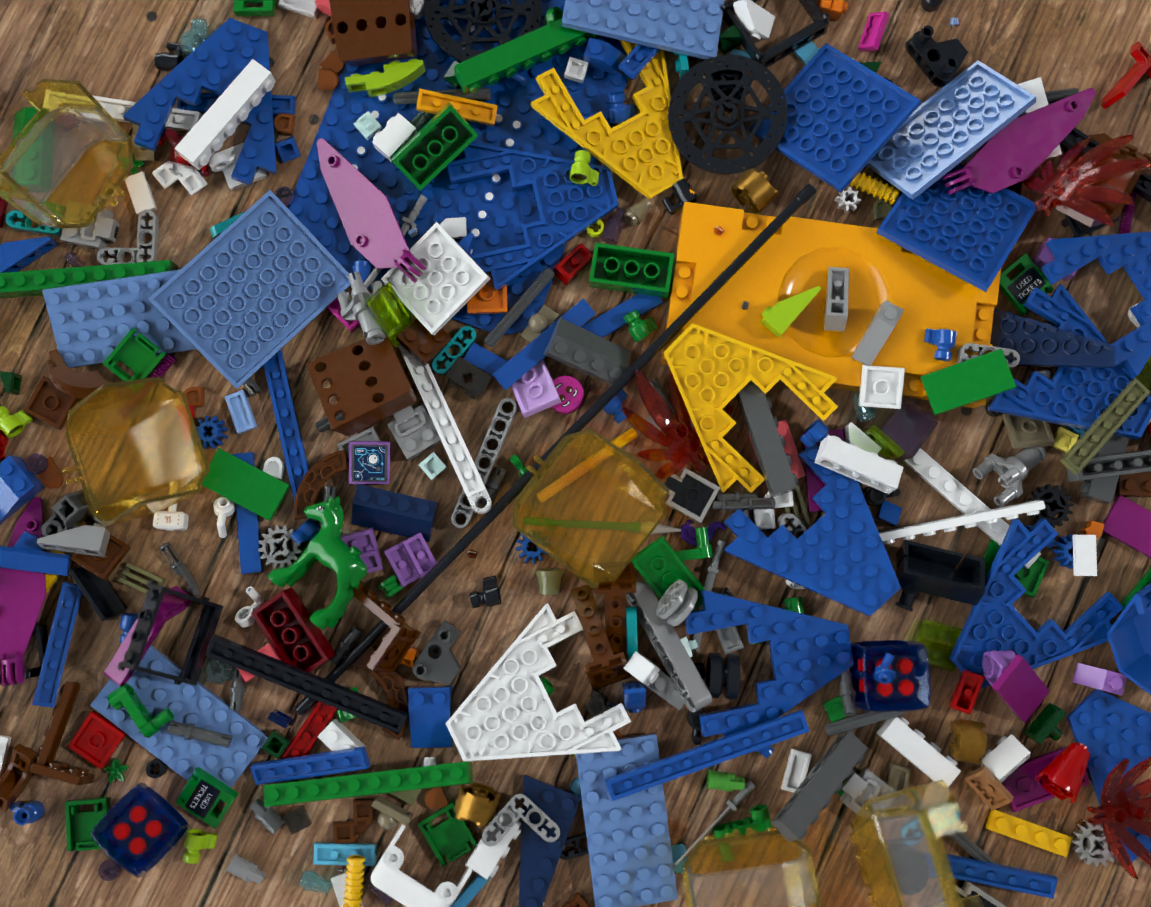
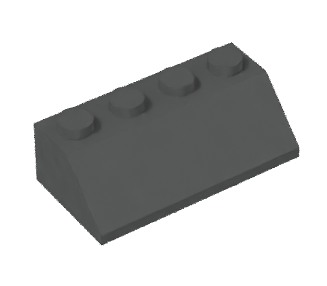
M559 318L544 352V355L609 386L629 368L631 351L562 318Z

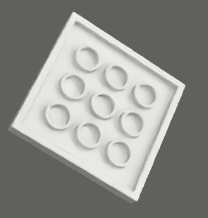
M437 222L410 249V252L427 267L425 271L420 269L423 272L421 277L413 274L418 279L417 282L411 281L398 268H391L381 278L432 335H435L491 279Z

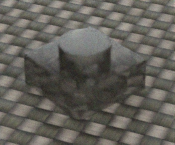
M304 805L283 815L291 834L312 824Z

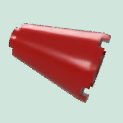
M1071 743L1036 776L1037 782L1041 780L1043 782L1042 787L1058 799L1064 801L1065 798L1071 799L1069 803H1075L1089 762V749L1082 743Z

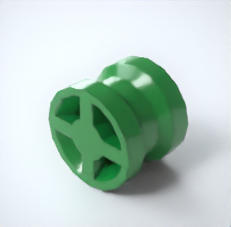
M395 575L378 585V588L385 593L384 597L386 600L403 589L402 585L396 582L397 578Z

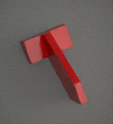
M1139 41L1132 45L1130 51L1136 63L1103 97L1101 106L1104 109L1126 96L1144 73L1151 79V55Z

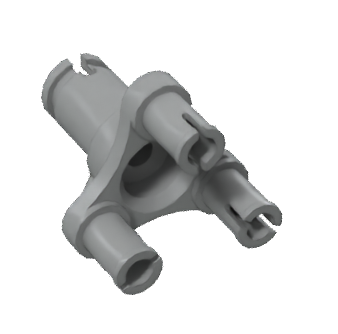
M354 272L356 280H354L352 273H350L348 279L352 287V301L349 292H341L337 295L342 309L340 311L342 319L346 321H359L364 337L367 338L365 339L366 343L369 345L379 344L384 341L386 335L368 303L384 288L381 281L371 283L370 288L373 292L371 294L364 286L360 272Z
M1043 447L1024 448L1016 456L1008 458L999 457L991 453L985 457L984 462L973 469V474L980 480L992 470L1000 476L998 482H1004L1001 486L1005 490L994 497V502L999 507H1004L1012 499H1017L1023 494L1022 480L1028 476V472L1041 462L1040 460L1046 458L1047 453Z

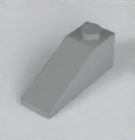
M828 267L824 330L845 331L848 318L849 268Z
M885 300L878 307L851 358L864 365L871 366L904 310Z
M101 524L83 525L38 538L36 543L42 549L105 557L110 533Z

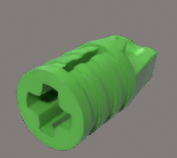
M708 771L707 789L712 788L730 792L733 789L744 790L745 779L743 777H737L735 773Z

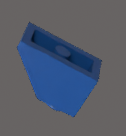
M589 37L584 53V61L589 62L588 67L621 76L622 70L618 67L626 58V55L608 42Z

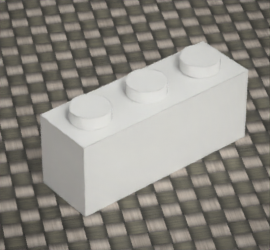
M502 814L499 821L501 825L509 826L511 824L510 815ZM517 821L495 846L485 845L481 838L465 866L471 868L485 879H488L489 876L493 878L499 868L496 865L499 859H504L510 850V847H508L512 839L516 840L522 829L519 826L521 823ZM496 822L492 825L496 827L495 830L491 833L489 831L486 832L488 836L486 840L488 842L491 840L495 842L497 840L495 835L498 831L501 834L504 833V830L500 829Z

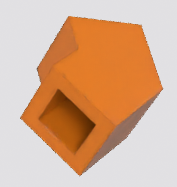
M1093 520L1087 521L1086 527L1080 529L1081 534L1096 535V538L1101 537L1105 524Z
M411 647L401 661V664L413 667L419 649Z

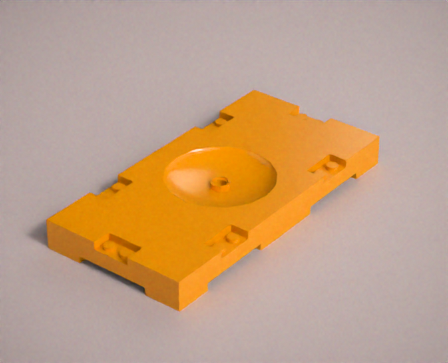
M684 202L666 329L776 217L745 213L741 209ZM790 217L663 347L661 364L668 365L663 352L691 323L831 374L837 380L829 388L857 392L860 391L862 365L864 364L851 357L878 307L887 300L904 311L871 366L905 368L902 397L928 400L920 376L955 365L959 348L967 343L992 346L990 340L994 307L998 302L1001 268L988 290L984 292L877 234L878 228ZM716 226L723 230V232L720 233L721 235L714 231V228ZM828 267L849 268L848 318L845 331L824 330ZM817 286L822 288L779 338L760 323L764 318L761 314L768 306L773 307L780 301ZM744 301L749 302L747 310L741 308ZM926 329H948L957 332L956 344L950 349L952 353L951 361L934 359L935 351L938 347L924 342ZM968 348L967 350L964 351V353H966V354L968 355V356H967L968 358H969V356H971V355H978V354H979V352H977V353H972V352H970V350H969L970 348ZM986 398L962 407L977 408L986 404Z

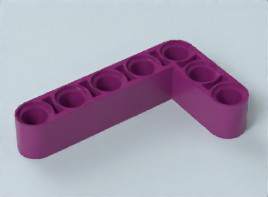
M177 585L170 588L172 590L187 594ZM164 593L141 660L165 622L183 612L192 601ZM138 618L104 672V675L120 687L135 672V670L126 667L124 671L118 670V665L124 661V654L128 650L131 635L136 628Z

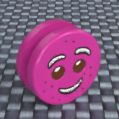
M571 376L557 377L553 380L561 403L551 408L561 414H570L577 411L584 400V390L581 383Z

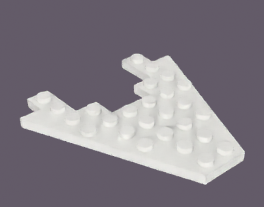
M545 604L446 722L463 762L622 750L613 731L631 722L622 703L584 722L576 704L556 712L539 678L540 675L557 667L548 648L583 631L575 611L556 620L549 604Z

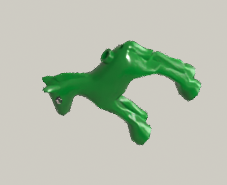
M333 496L326 501L305 507L304 514L307 518L322 523L320 531L310 540L304 552L292 565L273 569L268 574V578L275 585L284 587L286 584L293 586L317 561L336 572L337 591L334 599L328 607L315 611L309 618L315 626L323 630L327 626L330 628L336 626L338 619L343 616L348 603L354 596L353 588L358 589L361 580L368 571L366 564L360 557L362 552L356 546L352 545L350 548L341 539L344 512L340 505V497L334 499Z

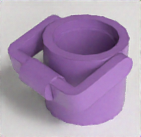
M1012 650L984 652L982 659L984 676L991 686L1016 656Z

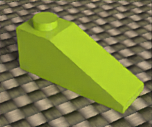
M817 286L780 301L773 307L768 306L761 314L764 318L760 323L779 338L822 288Z

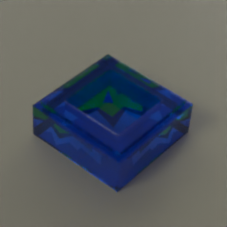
M279 710L272 711L267 718L284 728L289 727L293 721L292 717Z

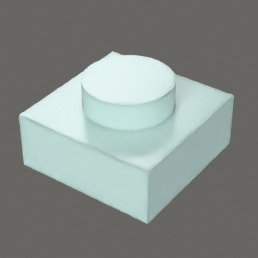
M434 452L419 464L420 468L431 480H434L447 468Z

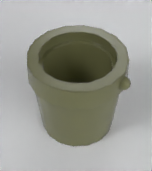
M536 569L535 575L538 577L539 594H560L561 576L564 574L563 569Z

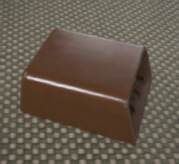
M329 0L337 56L344 64L360 66L413 59L417 56L413 0Z
M384 332L386 338L379 344L369 345L363 339L306 363L332 430L345 436H351L416 403V395L386 332ZM328 380L331 387L323 388L322 385L324 381ZM335 396L338 403L330 404L329 399ZM339 412H342L344 419L341 421L336 420V415Z

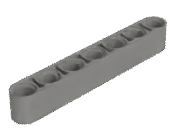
M505 398L499 403L474 462L485 488L517 414V405L510 398ZM509 403L514 406L511 413L503 412L505 404ZM498 422H504L506 428L498 432L495 430V425ZM496 440L498 447L495 450H489L487 447L489 441ZM484 458L490 460V466L486 469L480 467V461ZM464 489L451 518L453 525L458 528L468 527L475 514L472 507L466 506L464 503L466 497ZM481 498L476 501V507H478ZM463 513L466 515L467 520L463 525H459L456 518L459 514Z
M644 578L637 580L636 593H626V598L631 607L636 606L637 618L686 707L691 712H696L712 703L711 694L673 626L667 623V618L662 619L656 615L659 601L652 588Z

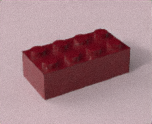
M293 587L281 591L251 613L281 660L285 663L311 673L337 655L320 628L315 626L309 619L311 615Z

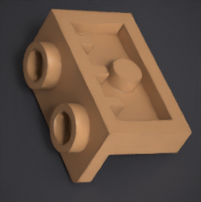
M986 765L978 769L974 766L969 768L964 779L991 810L1012 802L1013 796Z

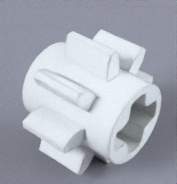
M849 187L847 191L838 192L840 196H837L834 200L838 202L837 209H843L844 213H847L850 208L852 211H855L857 208L855 204H859L861 199L857 198L858 191L854 192Z

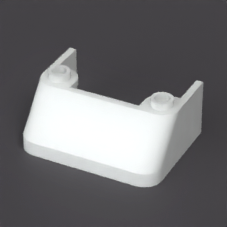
M402 824L371 874L372 884L406 907H450L473 870L467 868L457 886L451 882H443L437 887L435 892L430 891L399 870L404 861V854L394 845L406 827Z

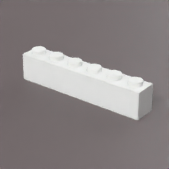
M252 59L175 147L179 155L198 170L207 165L210 157L221 149L223 142L234 134L236 127L247 119L249 112L260 104L262 97L267 92L272 90L276 82L272 73Z

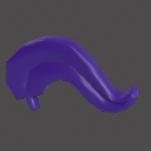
M688 519L686 525L683 524L681 527V539L687 544L697 547L696 531L694 527L690 526L691 521ZM712 522L707 527L709 541L718 528L725 529L722 523Z

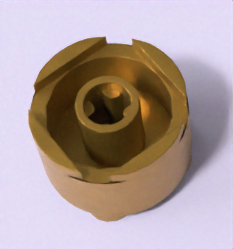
M752 168L748 169L731 186L733 188L731 192L742 207L746 204L749 207L747 211L752 214H760L779 194L777 189L770 185L768 182L769 178L763 171L758 173Z
M957 719L956 722L951 721L950 733L953 734V740L948 743V754H952L953 760L975 764L982 763L979 758L985 756L987 734L982 733V728H986L984 722Z
M477 782L472 783L471 786H466V784L460 785L454 807L455 817L461 821L470 820L474 821L478 826L487 827L488 823L492 822L495 817L500 793L498 792L496 795L493 793L494 788Z

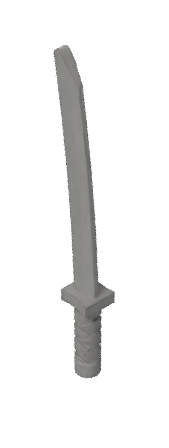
M421 195L408 218L403 217L402 220L405 222L401 227L403 236L410 226L416 227L414 221L427 201L425 196ZM376 267L373 269L363 283L366 288L371 285L382 269H377Z
M718 540L710 567H707L708 573L704 585L707 591H712L716 573H719L717 568L726 542ZM703 604L699 606V610L703 609ZM702 632L696 633L693 636V640L696 639L698 648H695L696 652L700 651Z
M751 781L746 784L744 790H741L732 801L728 800L726 802L728 807L676 861L673 865L674 869L731 809L734 812L737 810L736 806L756 787Z

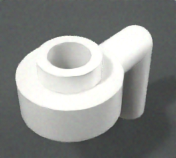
M216 153L210 157L208 164L213 172H219L226 169L230 164L237 162L240 154L227 156L226 154Z
M219 497L215 500L213 507L215 514L218 516L217 529L219 537L225 538L227 536L226 517L234 513L235 505L233 501L225 497Z
M252 586L246 589V593L255 602L251 606L241 608L235 616V621L241 627L253 625L256 620L251 613L264 604V599Z

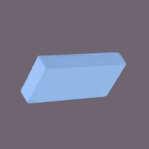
M245 390L225 396L237 434L258 428Z

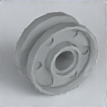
M682 580L674 582L660 599L656 615L662 619L667 618V623L673 627L678 626L692 611L698 597L697 590L692 587L687 588V583Z

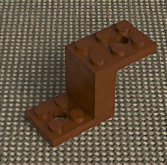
M1130 144L1100 151L1078 196L1059 201L1055 209L1089 227L1117 219L1139 176L1151 172V154H1143L1137 151V147Z

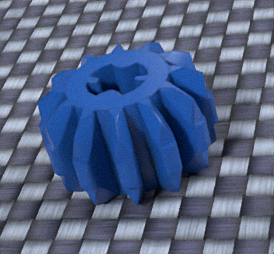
M208 415L205 416V421L199 419L198 423L200 426H194V429L198 430L197 433L193 434V437L198 438L196 443L199 445L203 444L205 449L209 447L216 449L217 444L220 446L224 445L221 439H228L224 432L229 430L227 427H223L225 421H219L217 416H213L211 419ZM210 429H213V430L211 431L212 434H213L212 436H209V435H210V432H209Z
M529 530V538L525 533H522L521 535L525 541L523 542L520 539L516 541L522 544V547L515 548L516 551L523 550V553L519 554L518 557L523 558L527 555L525 563H528L530 557H532V563L536 564L537 556L540 561H544L540 554H549L548 551L543 550V547H550V544H542L547 537L543 536L540 540L538 539L541 534L540 531H537L536 536L533 537V531ZM529 542L538 544L536 552L528 551L527 547L530 546L527 545Z
M1067 534L1066 537H1059V542H1055L1054 545L1057 548L1051 552L1057 554L1053 560L1060 561L1059 565L1061 567L1067 566L1068 569H1073L1072 534ZM1068 549H1072V554L1068 553Z

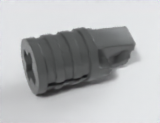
M260 798L250 805L256 813L255 818L266 827L271 835L286 822L273 807H264V802Z

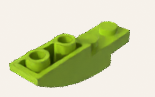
M410 59L408 62L401 63L392 61L383 65V73L374 71L367 75L352 74L350 77H345L346 86L349 93L367 90L369 97L394 92L412 83L426 72L423 60Z

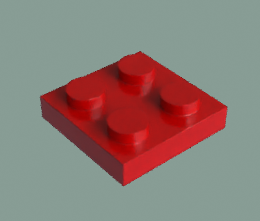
M92 711L67 747L99 769H103L127 734L97 712Z

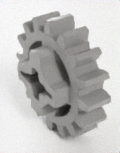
M276 525L275 530L268 528L269 534H262L265 539L258 542L263 545L258 551L264 553L260 557L261 559H268L266 565L273 563V568H278L279 565L283 568L287 566L286 563L290 566L293 564V559L297 560L299 558L297 554L303 553L299 546L304 545V543L299 545L291 537L296 531L295 529L289 530V526L286 525L281 529L280 525ZM284 533L279 539L274 537L277 534ZM279 543H283L282 547L284 550H279ZM281 555L288 557L287 559L282 561L277 560L281 557Z
M1096 819L1093 820V824L1085 820L1086 826L1084 827L1078 824L1080 831H1073L1077 837L1072 839V842L1076 844L1073 850L1079 852L1077 857L1081 860L1084 859V862L1088 865L1092 862L1095 867H1098L1099 862L1107 866L1106 860L1114 862L1111 856L1113 854L1119 855L1115 848L1121 847L1119 843L1115 842L1119 839L1118 835L1113 834L1115 830L1111 826L1108 827L1107 823L1103 821L1099 823Z

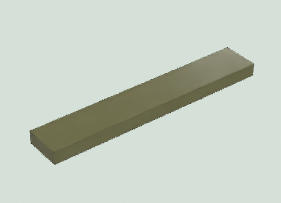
M1136 378L1132 379L1061 458L1060 462L1074 475L1079 474L1151 391Z

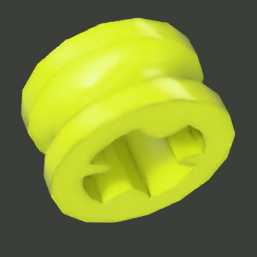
M601 220L595 223L597 227H601V229H598V232H594L590 228L586 229L589 236L597 238L602 235L604 224Z

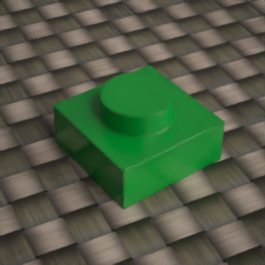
M840 695L822 703L831 723L846 717Z

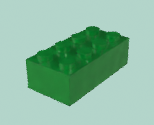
M448 102L392 156V162L421 191L479 135L456 108Z
M595 242L589 287L668 298L674 253Z

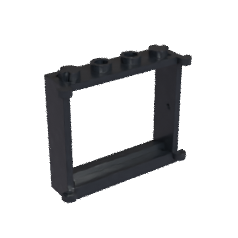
M732 0L721 7L723 18L728 26L735 25L741 33V45L750 58L761 63L766 68L824 35L829 25L827 20L831 17L829 13L823 15L813 0H799L814 23L761 53L735 17L736 13L733 4L739 0Z
M149 580L147 587L150 589L146 593V600L139 613L136 628L131 635L128 650L124 654V661L119 663L118 670L124 671L126 667L172 679L177 685L183 682L197 686L206 659L205 653L215 633L224 606L209 602L210 598L204 597L200 599L155 585V580ZM164 593L204 605L180 676L139 666Z

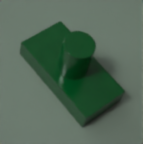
M1049 703L1024 734L1038 744H1041L1047 736L1054 741L1059 740L1063 732L1057 725L1067 713Z

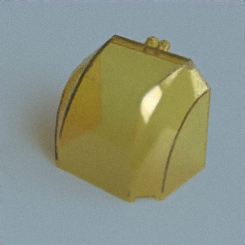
M161 377L102 384L68 411L66 439L75 466L63 468L61 472L62 474H69L77 471L79 477L67 479L65 484L68 486L81 483L90 513L105 527L149 515L196 495L200 492V486L210 471L185 393L180 390L176 391L164 383L165 380Z
M589 428L564 436L545 461L535 455L534 461L541 466L537 471L531 465L526 467L534 476L514 500L513 527L591 588L595 589L599 583L607 580L612 582L619 577L666 515L664 502L665 496L669 495V489L640 460Z

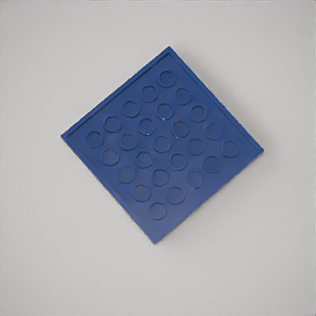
M825 43L783 90L788 109L787 124L784 135L775 150L842 193L920 106L921 100ZM764 119L754 136L763 141L768 134L772 121ZM755 121V122L749 127V132H750V133L752 132L753 128L755 127L757 121Z
M959 163L946 174L961 169L965 166ZM958 174L945 180L941 177L913 200L902 193L878 228L877 234L984 292L990 287L1039 206L1037 203L1008 188L995 193H989L970 186L949 195L948 191L962 186L961 182L947 188L945 186L946 183L959 178Z

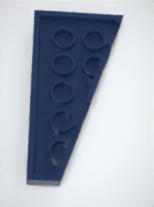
M994 307L990 344L994 347L1017 351L1020 356L1017 366L1114 368L1116 352L1114 345L1086 338L1070 331L1067 332ZM1010 355L1005 357L1008 360V364L1013 361Z
M524 774L523 795L529 798L560 829L559 838L549 843L544 841L522 820L519 907H542L577 812L581 796ZM523 805L522 809L525 812L522 813V815L525 817L527 812L531 810L532 807L529 805V807L526 808ZM532 812L529 815V821L532 824L540 822L541 817L539 813ZM544 820L543 824L537 829L541 831L544 828L547 831L545 836L547 838L550 836L554 838L555 829L553 827L548 829L545 826L548 821Z

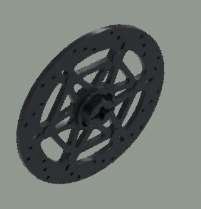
M425 0L424 18L430 36L440 49L460 62L486 52L471 49L473 44L499 43L502 45L511 41L509 34L518 17H526L527 19L524 29L518 37L539 29L541 25L542 9L540 0H524L525 4L518 5L515 0H508L510 4L498 3V0H465L466 4L454 6L456 0H451L447 7L439 6L441 0ZM500 9L513 10V12L501 14ZM462 10L466 11V15L453 13ZM512 18L508 28L504 30L500 20ZM442 19H448L462 37L460 42H456L448 35L441 23ZM455 20L468 21L466 30L463 31ZM497 25L501 35H498L491 27ZM471 26L477 27L478 29L474 34L469 36ZM484 29L493 36L477 38Z
M739 55L712 57L692 67L676 85L668 109L670 133L680 153L690 163L704 171L725 175L745 172L764 162L779 145L786 129L788 116L786 96L774 74L761 63ZM721 71L743 73L740 80L714 81L711 77L712 74ZM754 80L758 81L766 90L771 101L770 107H763L753 91L751 84ZM701 83L704 89L693 109L684 110L689 93L695 85ZM719 86H736L728 96L719 88ZM742 87L744 88L741 99L737 100L733 98L734 95ZM711 89H714L721 99L715 101ZM747 93H750L757 107L743 105ZM707 94L712 106L698 109L704 96ZM737 107L740 109V111H739V118H740L739 122H737V112H738ZM716 108H718V122H719V124L715 121V119H716V112H715ZM724 111L728 114L731 113V119L728 116H724ZM745 111L759 113L755 116L745 117ZM710 112V119L696 117L699 114ZM770 119L772 122L768 134L758 147H754L751 142L762 121ZM756 120L757 123L751 134L747 135L744 123ZM685 123H693L705 143L702 149H698L689 139L684 128ZM698 123L712 125L708 137L704 135ZM738 128L741 129L744 141H741L734 133ZM715 129L721 131L722 133L715 142H712ZM727 133L737 142L736 144L719 143ZM740 148L744 153L741 157L721 159L712 156L715 149Z

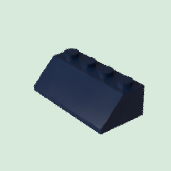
M357 484L352 504L351 524L367 528L373 527L375 530L409 538L421 532L424 540L430 542L439 503Z

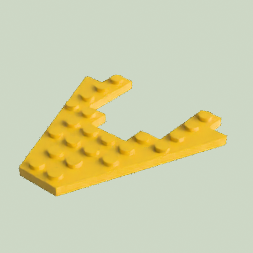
M619 40L627 55L637 45L636 43ZM661 49L639 73L646 88L634 93L631 98L640 113L613 128H610L601 111L584 120L554 68L538 75L536 81L542 89L544 96L532 101L531 107L650 200L683 179L679 150L672 139L668 123L671 95L664 50Z
M691 323L663 352L723 493L736 480L750 493L765 480L764 476L723 438L736 424L723 408L750 380L765 394L781 380L823 421L838 408L824 393L837 380L835 376Z

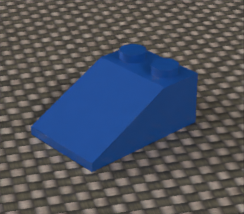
M9 455L0 463V525L45 488L21 457Z
M452 685L409 687L408 710L411 747H453V738L446 725V722L452 716Z

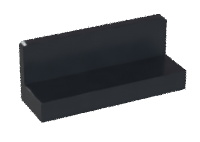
M82 567L69 570V573L101 621L112 620L128 609L108 578L104 581Z

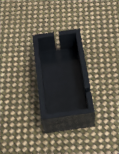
M904 540L896 554V577L902 588L976 606L985 594V559L966 555L956 569L955 567L963 557L962 553Z

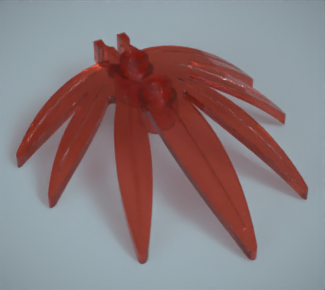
M1126 135L1108 140L1092 148L1076 160L1092 140L1091 137H1088L1078 142L1064 155L1056 174H1054L1052 162L1047 159L1040 167L1043 180L1037 176H1030L1028 179L1023 180V184L1030 190L1044 194L1034 205L1037 211L1043 208L1047 216L1054 207L1065 205L1089 218L1113 227L1114 224L1110 216L1102 208L1089 200L1133 204L1132 197L1108 187L1083 186L1150 167V162L1144 159H1127L1095 168L1132 141L1134 136Z
M636 370V383L643 403L655 423L666 435L626 407L622 408V412L639 432L652 441L669 448V450H643L638 452L637 456L655 462L671 460V462L662 465L654 475L655 480L665 479L674 475L689 461L694 464L697 472L704 470L701 461L705 465L710 463L707 456L703 453V446L695 427L691 428L688 410L671 370L669 381L670 396L678 422L650 382L639 370ZM735 405L729 406L724 411L731 416Z
M1151 757L1134 766L1124 776L1123 774L1131 760L1126 758L1118 763L1104 782L1101 793V805L1098 807H1087V811L1099 814L1093 818H1088V822L1092 825L1102 823L1104 835L1111 852L1124 870L1136 880H1138V876L1123 843L1133 854L1151 867L1150 852L1127 831V827L1151 837V822L1144 821L1145 818H1151V797L1136 799L1151 793V778L1135 785L1128 791L1126 790L1151 766Z

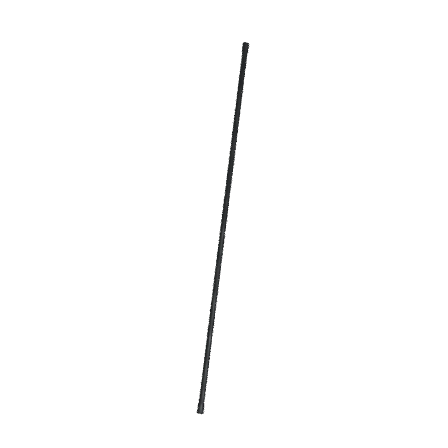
M808 183L795 196L794 200L405 595L391 610L392 612L401 615L779 228L817 192L811 184ZM381 620L324 679L335 682L389 626ZM305 696L295 706V710L304 716L317 700Z

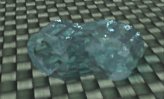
M193 18L191 29L182 35L181 50L184 55L192 53L198 47V44L207 39L208 24L206 19Z

